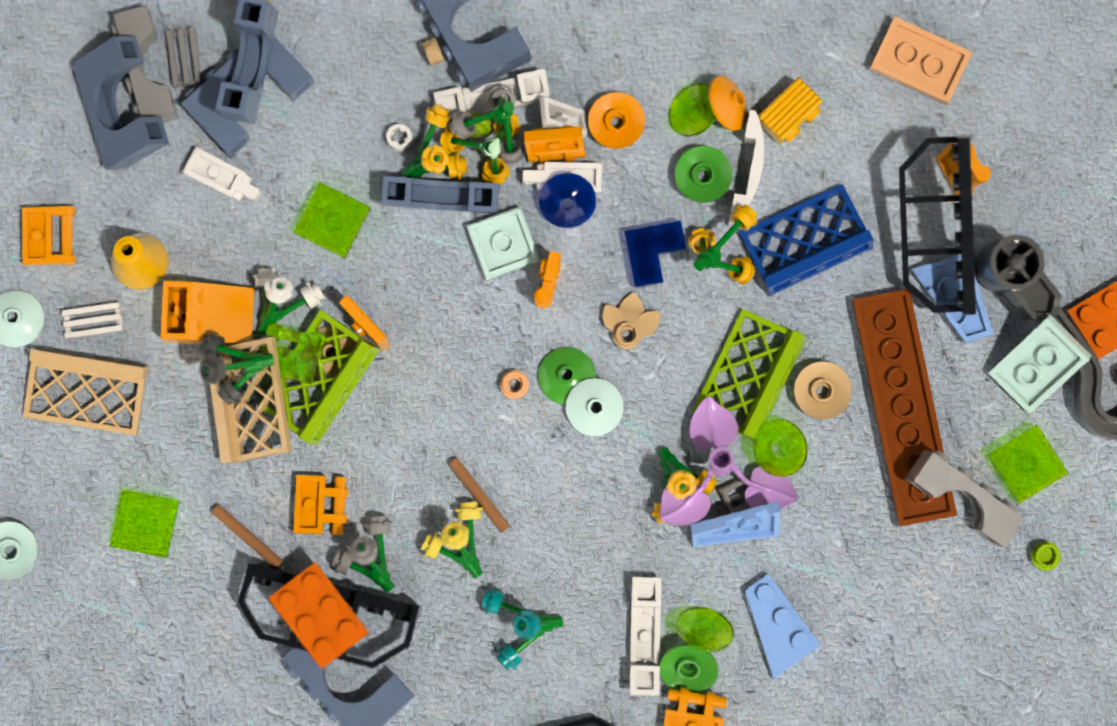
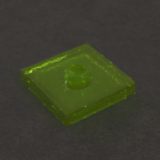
M319 182L293 233L346 259L371 211V207Z
M1038 424L987 455L1017 504L1024 502L1069 474Z
M122 490L110 547L168 558L180 501Z

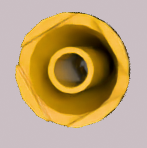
M133 233L120 238L116 242L111 255V268L116 279L126 287L135 290L153 287L165 276L169 265L168 253L163 244L156 237L147 233Z

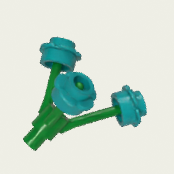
M495 587L493 592L487 590L481 607L487 608L485 611L486 615L488 612L497 615L499 607L516 613L513 619L514 632L519 638L525 637L526 639L514 649L508 643L502 648L498 647L497 650L500 654L496 656L506 670L510 667L516 670V666L522 662L518 654L537 638L544 635L545 632H552L553 628L563 627V619L561 616L541 615L502 601L505 593L497 591Z

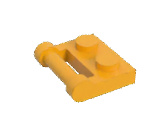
M970 142L973 194L974 189L979 184H984L989 180L991 172L987 166L980 164L976 157L975 148ZM949 143L935 159L953 189V173H958V161H952V144L954 143Z
M22 207V264L24 266L76 264V255H73L72 218L75 217V207ZM53 217H61V254L53 255Z

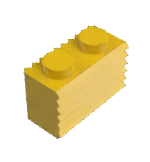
M798 77L758 115L761 126L780 145L785 140L790 143L800 134L801 130L799 127L805 121L811 123L822 112L819 107L823 101Z

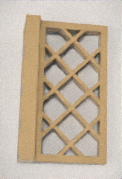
M275 337L226 346L238 351L252 353L253 355L256 354L260 346L267 345L268 354L272 353L274 365L263 367L264 370L259 371L253 381L251 379L246 381L250 386L246 390L245 395L240 399V404L232 403L229 405L223 401L218 394L220 391L219 383H224L228 378L237 382L244 375L245 368L228 370L223 380H220L217 384L210 383L221 464L244 463L248 460L291 452ZM222 352L220 357L224 360L225 364L232 363L231 355ZM265 373L272 377L273 383L268 392L258 386ZM254 390L264 396L257 410L247 402ZM269 401L276 406L277 411L272 421L262 414ZM243 407L253 413L246 426L239 420V413ZM258 419H261L268 425L261 438L251 431ZM273 430L280 434L281 447L272 448L266 443ZM249 435L257 442V445L251 453L244 454L243 442Z
M41 348L30 349L29 361H31L23 417L138 435L146 378L149 377L150 366ZM38 367L49 369L55 378L44 387L36 379ZM56 370L65 371V372L62 373L61 375H58V373L56 372ZM70 372L77 373L83 382L81 386L72 392L62 380ZM84 375H90L93 377L87 380ZM98 377L105 378L112 387L100 397L90 384ZM112 379L121 380V382L116 385ZM58 382L67 396L55 404L46 390ZM126 382L138 383L136 396L127 401L118 388ZM35 386H36L39 391L34 394V390H35ZM84 387H87L95 401L83 409L74 395ZM115 391L124 405L111 413L102 399ZM42 394L51 407L44 413L31 412L33 399ZM69 398L79 411L71 418L64 417L58 409V406ZM135 401V407L133 409L130 404H132ZM97 403L107 415L99 423L93 422L86 413L87 410ZM125 408L133 416L131 428L120 426L114 417ZM54 411L57 416L49 415V413ZM82 415L85 420H79L76 418ZM108 420H111V422H112L114 425L104 424V423H106Z

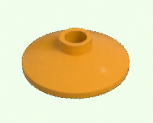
M726 76L713 78L709 85V101L714 115L726 129L730 131L742 129L747 120V109L743 93L730 78Z
M620 92L608 93L601 96L592 105L588 116V126L592 136L598 143L607 148L622 149L631 146L641 137L645 127V114L640 103L632 96ZM618 118L622 121V125L620 127H613L611 121Z

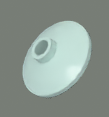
M15 290L1 294L0 344L18 348L32 343L40 335L44 326L45 317L41 304L34 296L24 291ZM11 313H17V321L11 323L9 321V315Z
M599 378L585 379L576 384L569 392L566 400V414L571 425L579 432L589 436H600L613 430L619 423L623 414V400L617 388L610 382ZM593 402H598L601 405V409L597 413L591 411L590 407Z
M17 522L0 523V579H17L26 575L35 565L38 557V543L32 531L26 526ZM10 546L16 548V553L12 557L7 555V549Z

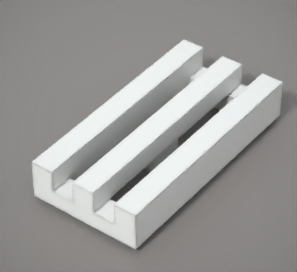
M119 302L62 310L66 340L124 332L121 304ZM115 310V314L78 320H71L70 318ZM110 321H116L117 324L116 326L72 332V327Z

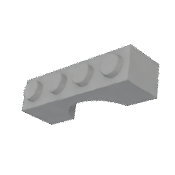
M147 5L113 14L115 23L111 24L114 37L136 36L142 59L148 47L158 39L152 14ZM142 64L129 72L130 77L125 78L129 93L135 94L137 104L133 105V111L136 119L142 117H161L163 123L179 119L174 96L168 86L159 85L148 80L144 75Z
M937 449L935 452L924 450L905 477V480L925 495L937 498L951 490L962 492L969 499L973 507L974 522L972 529L992 544L1005 548L1024 520L1023 517L1016 513L1019 509L1007 500L1001 502L994 497L996 492L983 483L979 486L971 480L973 475L960 466L956 469L949 464L951 459Z

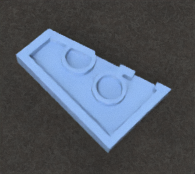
M961 254L912 269V272L936 305L957 304V290H962V278L956 279V261H961ZM976 277V314L964 315L963 312H942L965 344L994 335Z
M779 501L691 524L692 546L699 547L779 536Z
M769 573L744 591L773 679L821 645Z

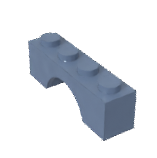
M383 176L381 205L386 207L498 214L500 185L497 183L451 182Z

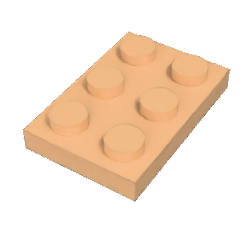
M894 16L870 70L948 105L973 52Z

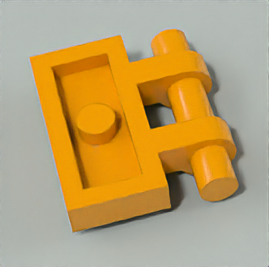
M564 126L557 129L537 128L532 131H524V142L529 162L540 161V164H544L550 160L565 159L566 162L575 161V158H586L582 126Z
M550 251L549 257L542 259L539 275L540 279L543 280V284L534 293L535 304L540 309H546L552 303L562 265L561 253Z
M296 475L294 534L324 535V523L333 524L332 535H344V524H347L348 516L345 515V498L349 496V489H346L347 477H335L334 488H326V476ZM326 497L334 498L333 514H325Z
M681 687L680 690L669 688L667 700L677 701L678 710H665L663 726H723L724 717L713 716L714 707L726 709L727 697L716 696L715 692L709 691L706 694L690 692L689 688ZM688 703L705 706L704 714L687 712Z

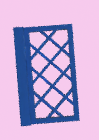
M843 184L761 221L756 226H752L748 231L742 230L739 232L769 296L873 249L874 242L869 229L867 230ZM841 195L845 203L842 212L826 208L830 198ZM811 208L820 211L816 224L800 220L804 210ZM847 209L851 215L845 214ZM824 213L839 217L835 231L819 226ZM843 219L854 222L859 231L847 235L839 232ZM785 220L794 223L790 236L774 232L778 222ZM798 225L813 229L809 243L793 238ZM817 231L833 236L830 245L821 247L813 244ZM759 232L768 235L764 248L752 245L748 236ZM772 237L787 241L783 255L768 250ZM791 243L807 248L804 257L794 259L787 256ZM756 252L761 253L760 259L758 258ZM765 255L781 260L778 269L766 273L762 265Z

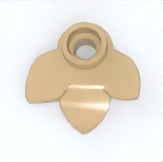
M632 293L622 301L619 308L605 305L602 319L604 325L613 332L615 344L621 349L630 350L640 343L641 338L651 336L656 331L660 322V312H644L640 298L636 293ZM630 331L633 337L631 340L626 341L622 338V333Z

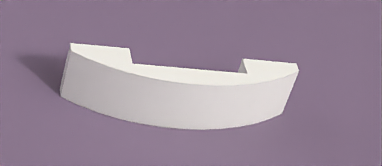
M545 69L517 74L516 78L488 83L471 92L470 88L462 89V87L433 92L435 104L449 110L448 116L452 119L455 112L486 114L493 109L488 104L489 91L494 86L508 85L512 88V93L516 96L514 109L539 102L543 96L548 98L551 96Z
M755 110L749 111L743 141L745 144L754 145L746 194L734 193L730 215L735 211V205L742 207L746 204L750 206L761 178L764 161V138L760 120ZM729 217L728 226L731 227L735 222Z
M632 577L630 695L659 696L662 578Z

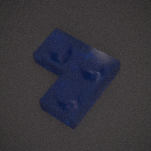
M681 221L624 231L635 289L663 284L658 255L686 250Z

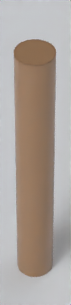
M458 457L451 461L448 465L499 531L503 533L510 527L509 523Z
M218 504L211 513L273 568L277 570L284 561L222 506Z

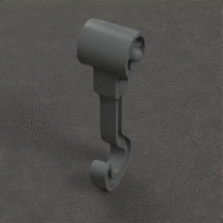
M1009 235L985 245L978 253L975 262L976 275L980 283L989 291L1005 294L1024 320H1033L1040 324L1051 315L1092 355L1090 360L1075 372V412L1082 426L1091 434L1106 440H1117V417L1107 414L1101 405L1102 367L1094 351L1063 313L1060 307L1062 295L1043 272L1045 261L1040 246L1032 238L1024 235Z

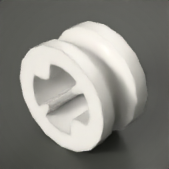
M395 124L387 131V142L394 151H405L412 145V133L406 125ZM400 131L402 135L407 134L408 137L404 138L405 143L399 145L397 141L392 142V137H396L395 132Z

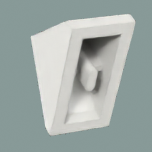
M545 96L540 98L543 129L582 126L583 139L588 137L586 113L584 110Z

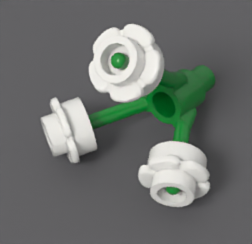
M258 269V275L252 276L255 279V287H263V312L259 318L261 323L257 329L263 335H267L271 327H275L278 320H281L303 304L308 303L311 309L318 305H323L321 300L325 296L318 284L315 283L311 286L309 282H306L307 285L300 289L303 297L288 307L281 309L277 304L284 303L292 296L293 286L291 282L280 275H275V269Z

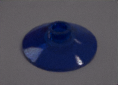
M569 172L560 173L548 179L542 186L539 194V207L545 219L551 224L561 228H574L582 225L592 216L596 207V194L591 183L583 176ZM565 200H571L573 205L566 208L562 203Z

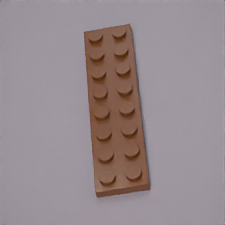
M908 289L853 299L852 305L898 527L957 516L952 490L943 493L937 498L925 495L905 480V477L924 450L935 452L937 449L944 453L911 293Z

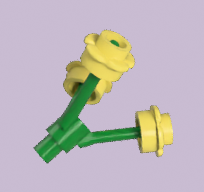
M478 502L460 503V509H455V512H458V521H453L443 527L440 536L438 535L439 532H435L434 536L427 535L421 547V550L425 551V558L428 556L435 560L438 553H441L456 563L461 564L464 570L469 571L473 578L482 575L483 571L479 566L480 561L476 556L473 520L481 519V511L483 510L482 507H478ZM467 520V526L462 525L459 521ZM444 544L446 547H449L450 549H459L460 551L458 553H453L447 550L446 548L442 547V545Z

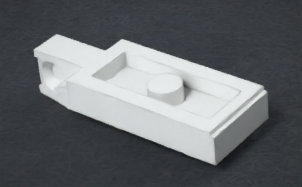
M197 147L193 150L182 170L183 174L231 199L240 201L244 196L257 203L262 194L260 189L250 185L252 178L247 176L244 171Z
M545 162L544 164H537V170H523L522 184L537 185V191L601 193L602 163Z

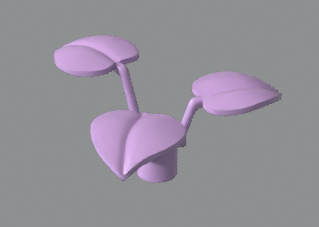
M711 397L705 398L693 414L689 434L692 443L697 449L708 450L713 447L714 450L710 455V470L701 486L698 488L696 485L694 493L687 495L684 499L675 498L673 494L669 493L666 486L661 497L660 519L665 523L676 526L691 525L702 520L709 512L711 506L709 497L702 492L713 475L726 476L731 471L745 485L749 486L745 491V500L750 508L779 501V507L782 510L795 503L797 500L796 491L789 479L779 470L769 466L757 467L753 470L750 481L742 474L738 466L733 464L732 452L723 447L729 446L735 440L738 434L737 421L727 409L719 405Z

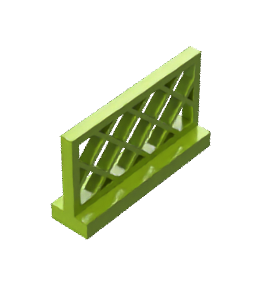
M742 309L692 412L696 411L705 398L718 396L721 406L725 408L721 394L737 388L742 403L725 409L731 412L742 407L744 408L747 417L742 428L738 427V434L757 443L806 342L804 334L795 330L791 331ZM747 318L757 323L760 332L744 338L741 327ZM761 325L770 329L763 331ZM778 332L786 336L782 346L769 349L765 338L766 335ZM738 333H739L741 339L735 341V339H736V337H737V335H738ZM762 337L767 351L751 357L746 342ZM743 344L747 358L731 364L728 355L730 349ZM778 352L775 360H773L772 354ZM769 356L772 364L769 372L757 376L752 361ZM725 360H727L728 365L722 367ZM750 363L754 377L738 382L733 368ZM730 370L735 384L719 389L716 383L718 374ZM765 378L764 383L761 387L759 380ZM756 382L759 389L757 397L744 401L740 387ZM714 384L716 391L709 393ZM753 404L748 412L747 406Z
M323 310L318 312L280 370L288 428L298 434L299 438L313 445L319 444L380 350V348L366 341ZM325 319L332 326L333 336L319 339L318 327ZM338 329H339L340 331H342L343 333H345V334H340V335H339V334H338ZM350 337L358 342L351 353L342 355L339 339ZM334 341L337 356L323 359L320 343ZM315 345L317 360L304 363L303 350L307 346ZM338 361V374L334 378L326 379L324 363ZM318 365L321 380L307 383L305 367ZM299 369L301 385L288 387L286 376L291 370ZM322 385L323 397L319 402L310 403L308 387ZM303 389L305 405L291 407L289 391ZM268 404L264 409L269 415L275 417L277 413L275 409ZM306 409L308 420L301 429L294 424L292 412Z

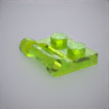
M270 323L265 338L275 337L276 345L280 339L309 345L307 353L277 347L280 377L312 385L319 355L325 346V335L318 332L309 334L282 328L281 324ZM267 345L262 347L261 356L268 354Z

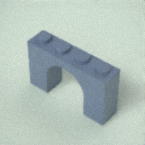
M268 0L238 1L234 24L240 31L237 64L231 82L221 81L215 108L217 112L230 120L254 125L256 122L279 12Z
M415 0L423 15L428 13L432 21L428 25L435 38L441 36L445 43L441 48L449 62L454 60L459 68L455 70V73L462 86L468 84L471 92L532 60L530 50L517 27L491 41L481 44L468 43L460 39L452 30V21L457 10L471 0Z
M136 36L112 37L72 63L105 170L127 169L169 144L161 117H142L125 125L117 112L115 98L117 86L121 78L144 63Z
M274 36L266 75L272 78L295 101L315 82L308 71ZM239 49L234 50L226 58L227 62L220 69L215 68L211 70L200 87L190 89L184 95V101L181 103L184 109L230 159L252 140L237 121L227 119L215 110L221 81L231 82L237 64Z
M292 648L282 657L286 662L283 666L284 669L294 679L299 676L306 684L303 688L304 691L314 701L319 698L326 706L323 709L324 713L334 723L339 720L343 726H384L415 697L398 676L393 675L369 698L356 703L347 702L333 694L326 681V667L321 669L308 651Z

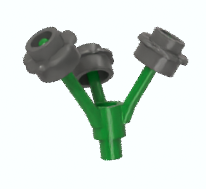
M211 332L209 336L205 335L200 345V351L204 352L205 357L200 365V375L207 383L217 384L225 378L228 370L245 368L246 373L237 382L228 378L224 383H219L220 391L218 394L222 400L229 405L232 403L240 404V399L245 395L241 386L257 374V371L264 370L263 367L274 365L272 353L262 356L260 353L252 355V353L225 347L224 337L218 336L217 332ZM223 352L242 358L243 361L225 364L220 356Z

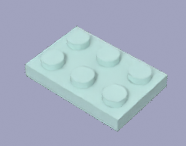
M1049 315L996 364L989 374L1030 414L1089 361L1092 355Z

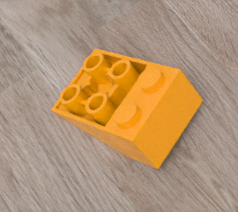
M163 281L160 339L165 343L201 344L205 335L209 336L211 332H217L218 336L224 337V345H235L252 341L255 288L200 282Z

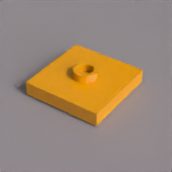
M345 296L339 301L343 310L354 321L351 326L362 338L367 335L382 352L390 346L386 335L349 296Z

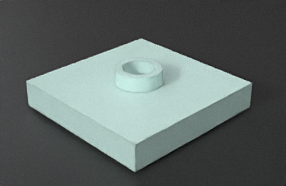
M521 206L467 225L486 281L540 262Z

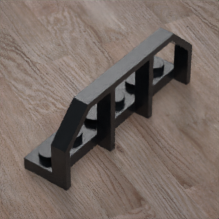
M968 135L927 137L899 167L903 285L933 313L963 312L964 315H975L970 137ZM954 143L952 144V161H958V173H953V191H959V194L906 197L905 171L930 144ZM959 201L954 202V220H960V232H955V247L908 249L907 203ZM961 254V261H956V279L962 278V290H957V304L935 305L909 281L908 256Z
M248 562L238 604L258 639L307 651L302 643L296 642L297 636L292 630L289 640L264 634L246 602L253 576H255L253 581L255 583L271 586V582L274 581L282 583L283 587L297 575ZM334 585L356 615H358L360 604L367 605V612L383 616L384 610L396 613L394 619L409 622L404 643L371 662L348 656V650L337 659L375 668L410 647L417 619L421 615V607Z

